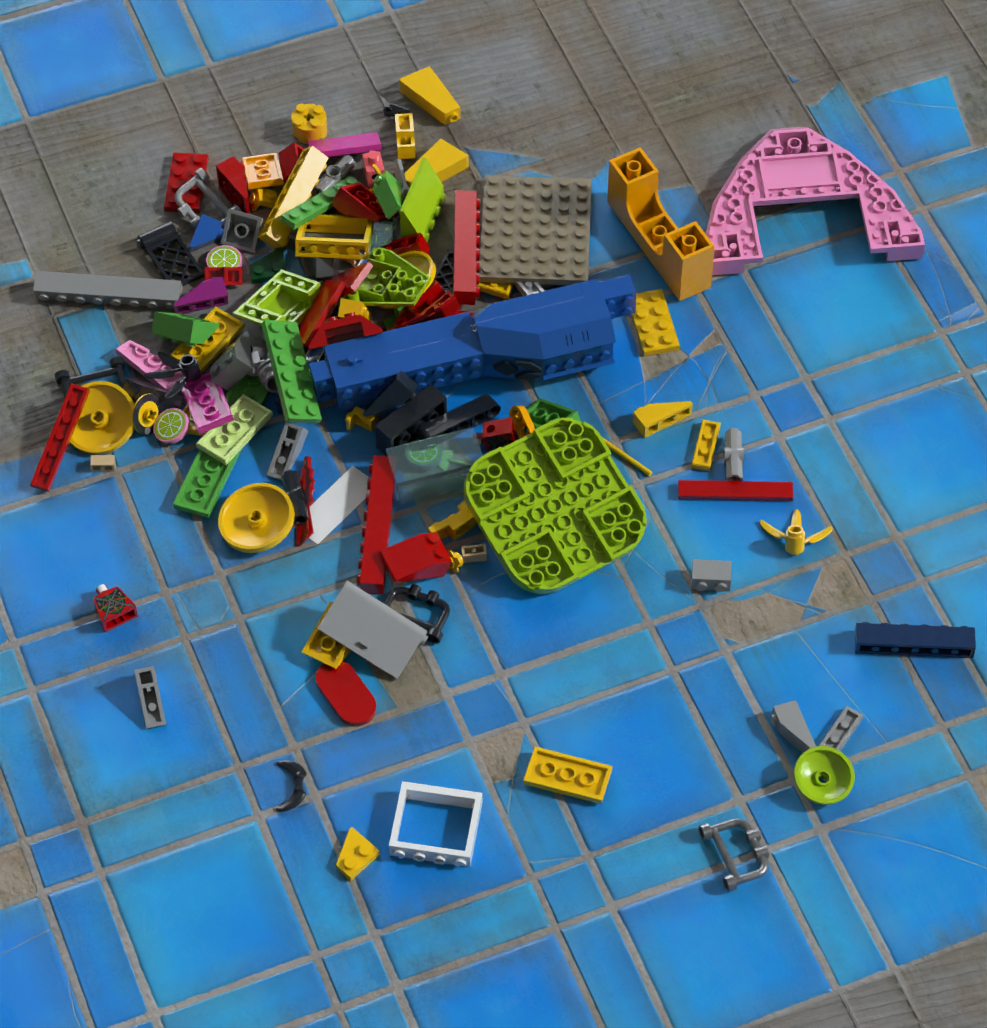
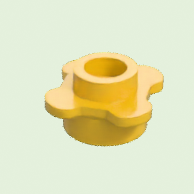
M450 550L448 554L452 563L449 568L457 573L459 572L458 568L463 565V558L458 552L453 553Z

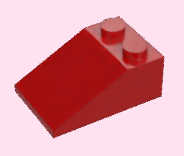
M232 156L216 165L218 188L233 206L237 205L242 212L250 214L244 172L245 166L242 161H238L235 156Z
M360 182L340 187L331 204L336 208L337 212L343 215L374 221L388 219L381 205L376 202V195ZM396 212L392 217L398 216L399 213Z
M437 532L416 535L379 552L395 583L443 577L452 563Z

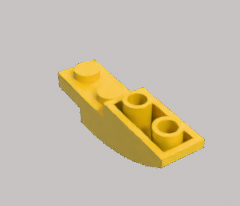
M464 500L457 505L456 514H451L446 519L432 524L428 528V533L437 532L440 539L450 536L454 541L471 530L477 522Z

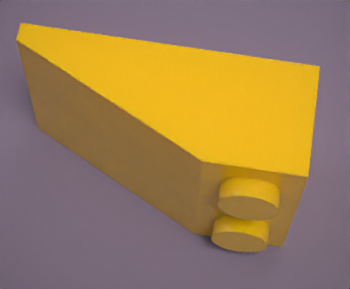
M330 601L304 646L302 653L337 669L351 650L317 629L333 604Z

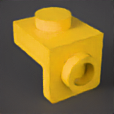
M256 188L249 196L251 210L256 211L260 205L273 208L278 199L277 193L270 189Z
M355 407L345 418L346 428L351 431L355 424L372 432L376 426L375 415L365 417L362 415L364 410Z

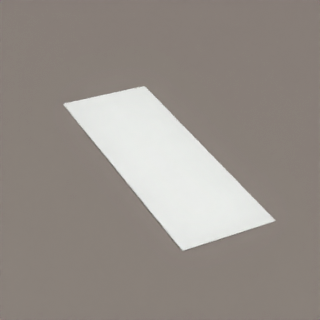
M354 466L346 471L310 506L314 534L309 538L317 544L366 499V494H370V490H367V480L369 477ZM308 520L302 527L305 536L308 535L309 531Z

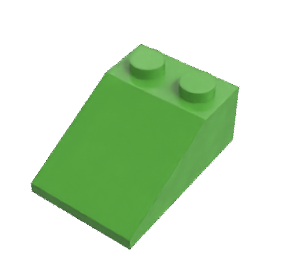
M541 398L527 408L535 428L559 418H573V420L581 422L578 411Z

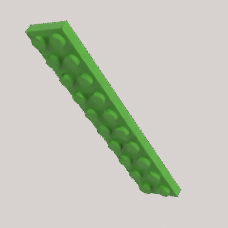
M247 374L228 391L225 398L229 408L242 394L263 406L270 392L262 385L258 376H249ZM199 449L173 502V508L209 519L242 449L227 465Z

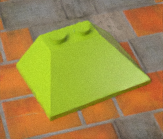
M281 269L233 314L236 317L261 325L264 320L297 322V325H299L318 295L321 284L320 282Z

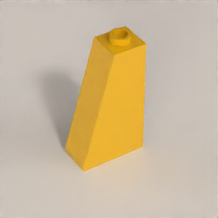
M430 66L399 79L400 92L444 125L460 119V106Z
M440 139L404 174L407 186L410 188L422 158H426L440 181L443 182L469 167V156L443 139Z

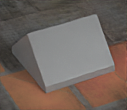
M228 209L221 244L255 253L261 242L258 236L264 226L263 218Z

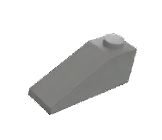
M285 422L267 472L268 476L282 480L281 476L284 472L292 469L303 448L308 434L307 429Z
M154 666L134 670L146 729L166 725Z
M796 700L773 706L770 719L772 725L777 727L779 734L802 753L816 747Z

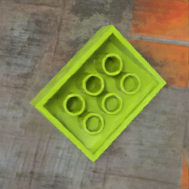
M422 158L400 209L401 238L421 232L428 243L429 232L434 229L435 218L440 215V206L445 203L446 194L444 193V185L426 158Z

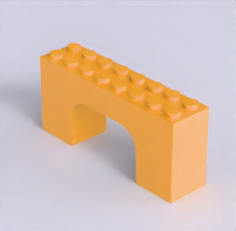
M639 147L609 160L607 203L677 299L682 301L711 288L715 246L696 221L681 228L675 225L659 199V171L642 148Z

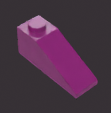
M212 277L199 284L173 303L174 313L185 314L215 306L227 305L228 293L223 277Z

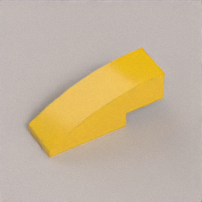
M412 113L395 114L398 159L415 158Z

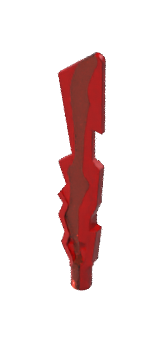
M309 456L304 457V465L301 468L300 483L307 497L305 504L309 519L303 525L297 524L296 544L298 547L314 534L309 506L315 502L312 496L315 491V480L313 479L315 472L311 468V457Z

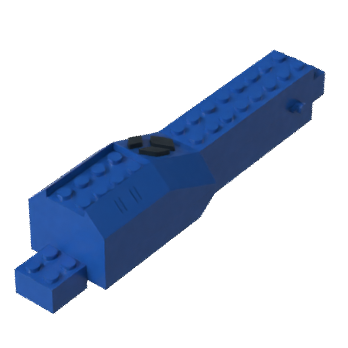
M630 274L600 282L594 279L489 304L471 314V316L469 312L326 345L324 346L325 360L309 363L317 402L329 401L335 398L339 411L367 405L400 371L404 372L418 384L415 392H419L430 384L437 388L483 376L547 380L615 363L613 359V343L616 340L612 319L635 313L636 289Z

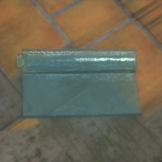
M474 427L387 448L386 453L396 482V490H393L395 500L403 504L463 489L471 466L477 459L483 456Z

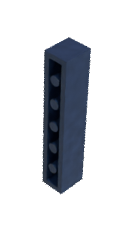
M862 622L856 623L854 633L855 653L974 658L976 649L975 628L967 626L949 627L947 625H897Z

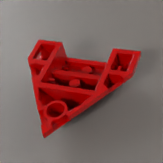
M434 279L429 288L420 296L415 306H406L395 320L394 327L389 328V330L452 316L458 312L461 306L456 297L450 291L445 292Z
M355 312L344 314L345 318L337 319V316L326 318V322L322 323L309 344V350L383 333V330L360 314L355 315Z

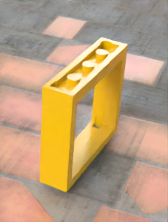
M320 214L298 228L295 239V256L367 259L374 235V220L345 215ZM307 224H311V228H306ZM305 232L365 234L364 240L304 237ZM360 249H365L366 253L360 254Z

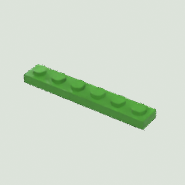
M351 176L345 178L281 215L280 221L295 230L334 207L331 204L340 187L359 183V181Z

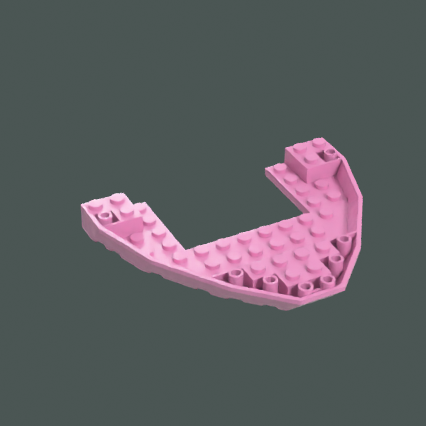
M808 127L770 129L740 159L712 204L706 229L707 237L715 246L712 275L743 273L744 264L763 262L753 206L859 198L870 254L885 253L887 261L922 259L925 242L922 230L907 211L894 189L888 186L852 153Z

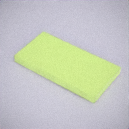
M244 394L230 407L234 420L207 431L196 443L198 449L224 465H227L273 416L271 410Z

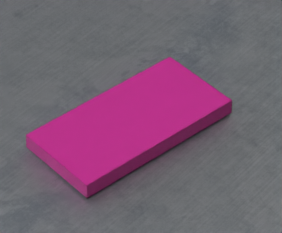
M377 132L308 141V147L313 146L327 157L382 150Z
M211 372L201 375L194 382H184L185 386L182 388V392L199 434L234 420L221 386L211 381Z

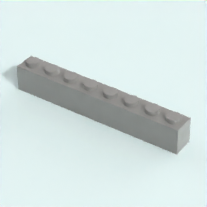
M36 271L33 292L35 297L42 301L53 299L59 302H92L98 305L103 303H110L114 306L125 304L132 307L140 305L149 308L165 307L172 310L174 309L173 303L182 298L183 286L182 282L177 280Z

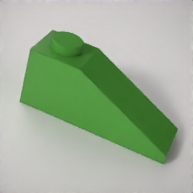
M385 171L382 175L378 174L375 177L373 190L386 218L390 219L401 208L402 183Z

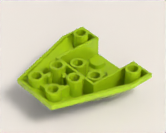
M374 246L367 257V262L369 261L373 268L355 292L343 296L341 299L361 301L365 306H415L429 284L431 277L393 251Z

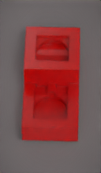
M204 267V281L212 277H223L225 285H242V267Z

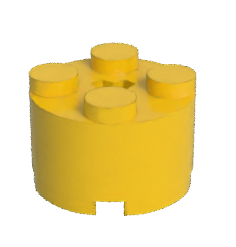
M298 104L291 115L293 136L303 144H308V141L324 139L327 135V118L323 106Z

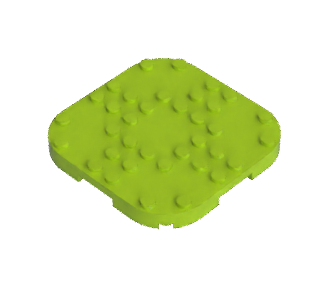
M559 418L550 421L517 441L481 456L471 466L464 482L465 502L505 571L515 584L531 593L549 594L571 585L632 552L644 535L647 518L641 500L633 487L628 486L611 458L610 455L612 453L602 436L594 427L586 422L582 423L573 420V418Z

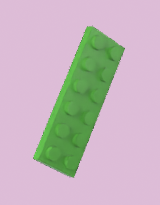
M264 320L261 325L285 421L319 423L322 418L297 322Z

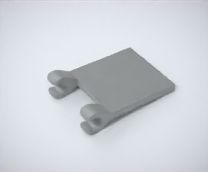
M397 159L395 178L402 183V207L409 187L406 183L401 159ZM399 209V210H398V213H399V214H398V218L400 219V209Z

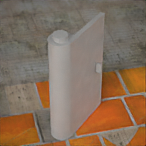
M346 581L317 627L319 631L395 679L399 678L418 645L423 646L428 638L425 629L349 581Z

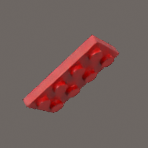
M173 152L164 211L178 212L179 206L174 198L176 191L195 176L194 172L200 167L207 173L208 154ZM194 185L182 195V200L191 207L194 213H200L203 192L197 185Z

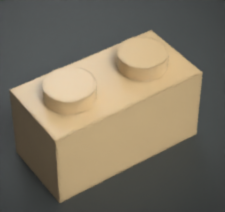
M91 455V472H115V455Z
M485 544L461 546L463 563L487 561Z

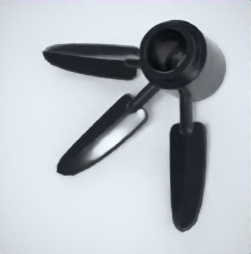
M158 352V357L172 369L144 374L147 378L162 379L173 377L174 373L181 371L183 377L164 395L165 399H170L185 386L184 380L187 382L198 380L201 376V371L197 359L191 354L182 356L179 362L163 352Z

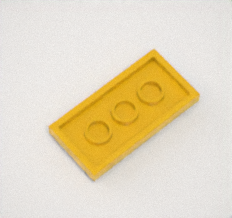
M662 289L636 293L635 313L631 314L643 356L680 350V344Z
M216 306L204 319L220 324L204 344H195V347L184 345V341H182L170 354L172 358L179 362L182 356L187 354L193 355L198 361L201 374L245 328L244 322Z
M535 746L523 784L602 804L613 766Z

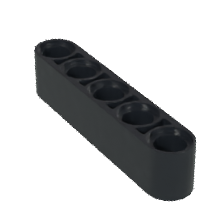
M484 394L419 426L415 431V437L427 449H431L496 417L501 411V406L489 394Z

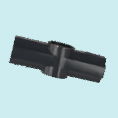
M287 470L281 478L284 490L294 507L295 517L293 524L303 525L309 519L305 504L307 497L301 486L298 472L296 470Z

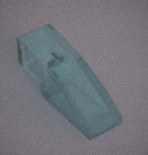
M385 219L381 222H374L371 248L381 247L393 241L396 220Z

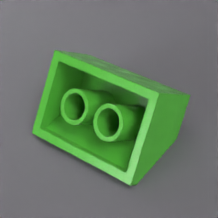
M155 311L151 333L159 335V339L169 340L171 338V342L182 343L184 341V345L195 347V344H204L218 329L220 323L180 313Z

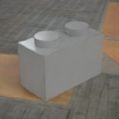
M693 559L691 589L699 591L716 590L718 592L730 591L732 561Z

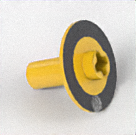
M145 394L134 403L132 424L135 430L141 434L153 433L155 420L164 411L162 400L157 395Z

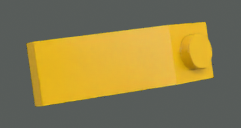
M691 401L655 403L639 407L633 412V424L642 436L647 438L692 415L693 403Z

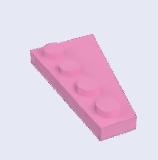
M131 340L116 348V354L144 377L145 373L172 369L158 355L150 353L149 349ZM180 371L174 373V376L169 378L147 379L154 385L169 391L183 376Z

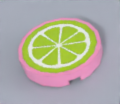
M217 246L207 254L206 264L207 267H241L242 256L238 249L232 246Z
M178 408L166 409L155 420L154 434L164 444L177 443L187 434L190 420L187 414Z

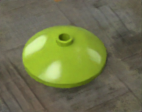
M817 746L808 749L799 757L794 768V780L800 793L808 800L821 805H832L845 799L851 792L855 781V773L850 760L842 752L828 746ZM818 778H823L825 782H820Z

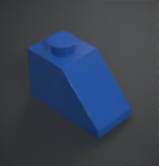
M202 214L188 250L193 252L215 243L216 238L220 239L224 230L221 228L222 222Z

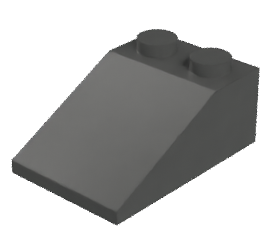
M245 331L220 354L210 368L211 381L228 391L253 369L249 332Z

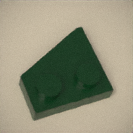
M282 247L249 265L252 284L268 282L281 269L287 271Z

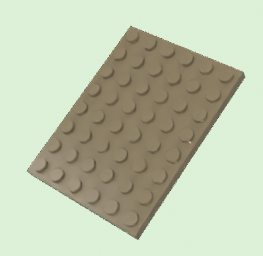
M485 175L479 282H521L522 284H525V282H531L532 284L533 282H538V284L573 285L588 281L592 179Z

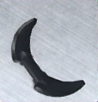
M289 760L278 761L277 765L288 769L292 773L295 780V788L289 800L276 808L277 812H285L297 807L306 796V792L303 789V780L307 773L300 764Z

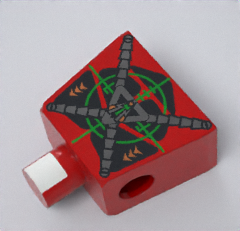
M512 417L484 422L483 432L473 433L474 445L485 444L488 453L518 440Z
M102 584L96 588L98 595L93 600L104 632L138 617L136 605L119 587L115 586L108 589L105 584Z

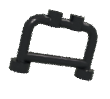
M114 357L109 361V369L72 378L69 371L60 370L55 373L56 383L61 385L64 397H66L71 383L79 384L111 375H117L119 385L123 388L126 381L123 372L125 368L124 359L122 357Z
M412 584L410 588L399 586L391 589L383 602L389 607L396 595L403 594L410 600L415 601L418 599L424 601L428 606L433 607L436 605L442 608V613L436 625L400 613L427 630L426 635L429 642L439 644L443 637L441 630L450 613V607L447 602L439 599V593L434 590H430L428 594L422 593L421 587L416 584Z

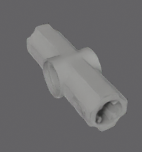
M343 155L334 165L328 166L326 174L312 189L315 196L342 181L356 166V162L351 156Z
M730 428L725 431L724 464H726V481H742V465L744 463L742 434L737 428Z

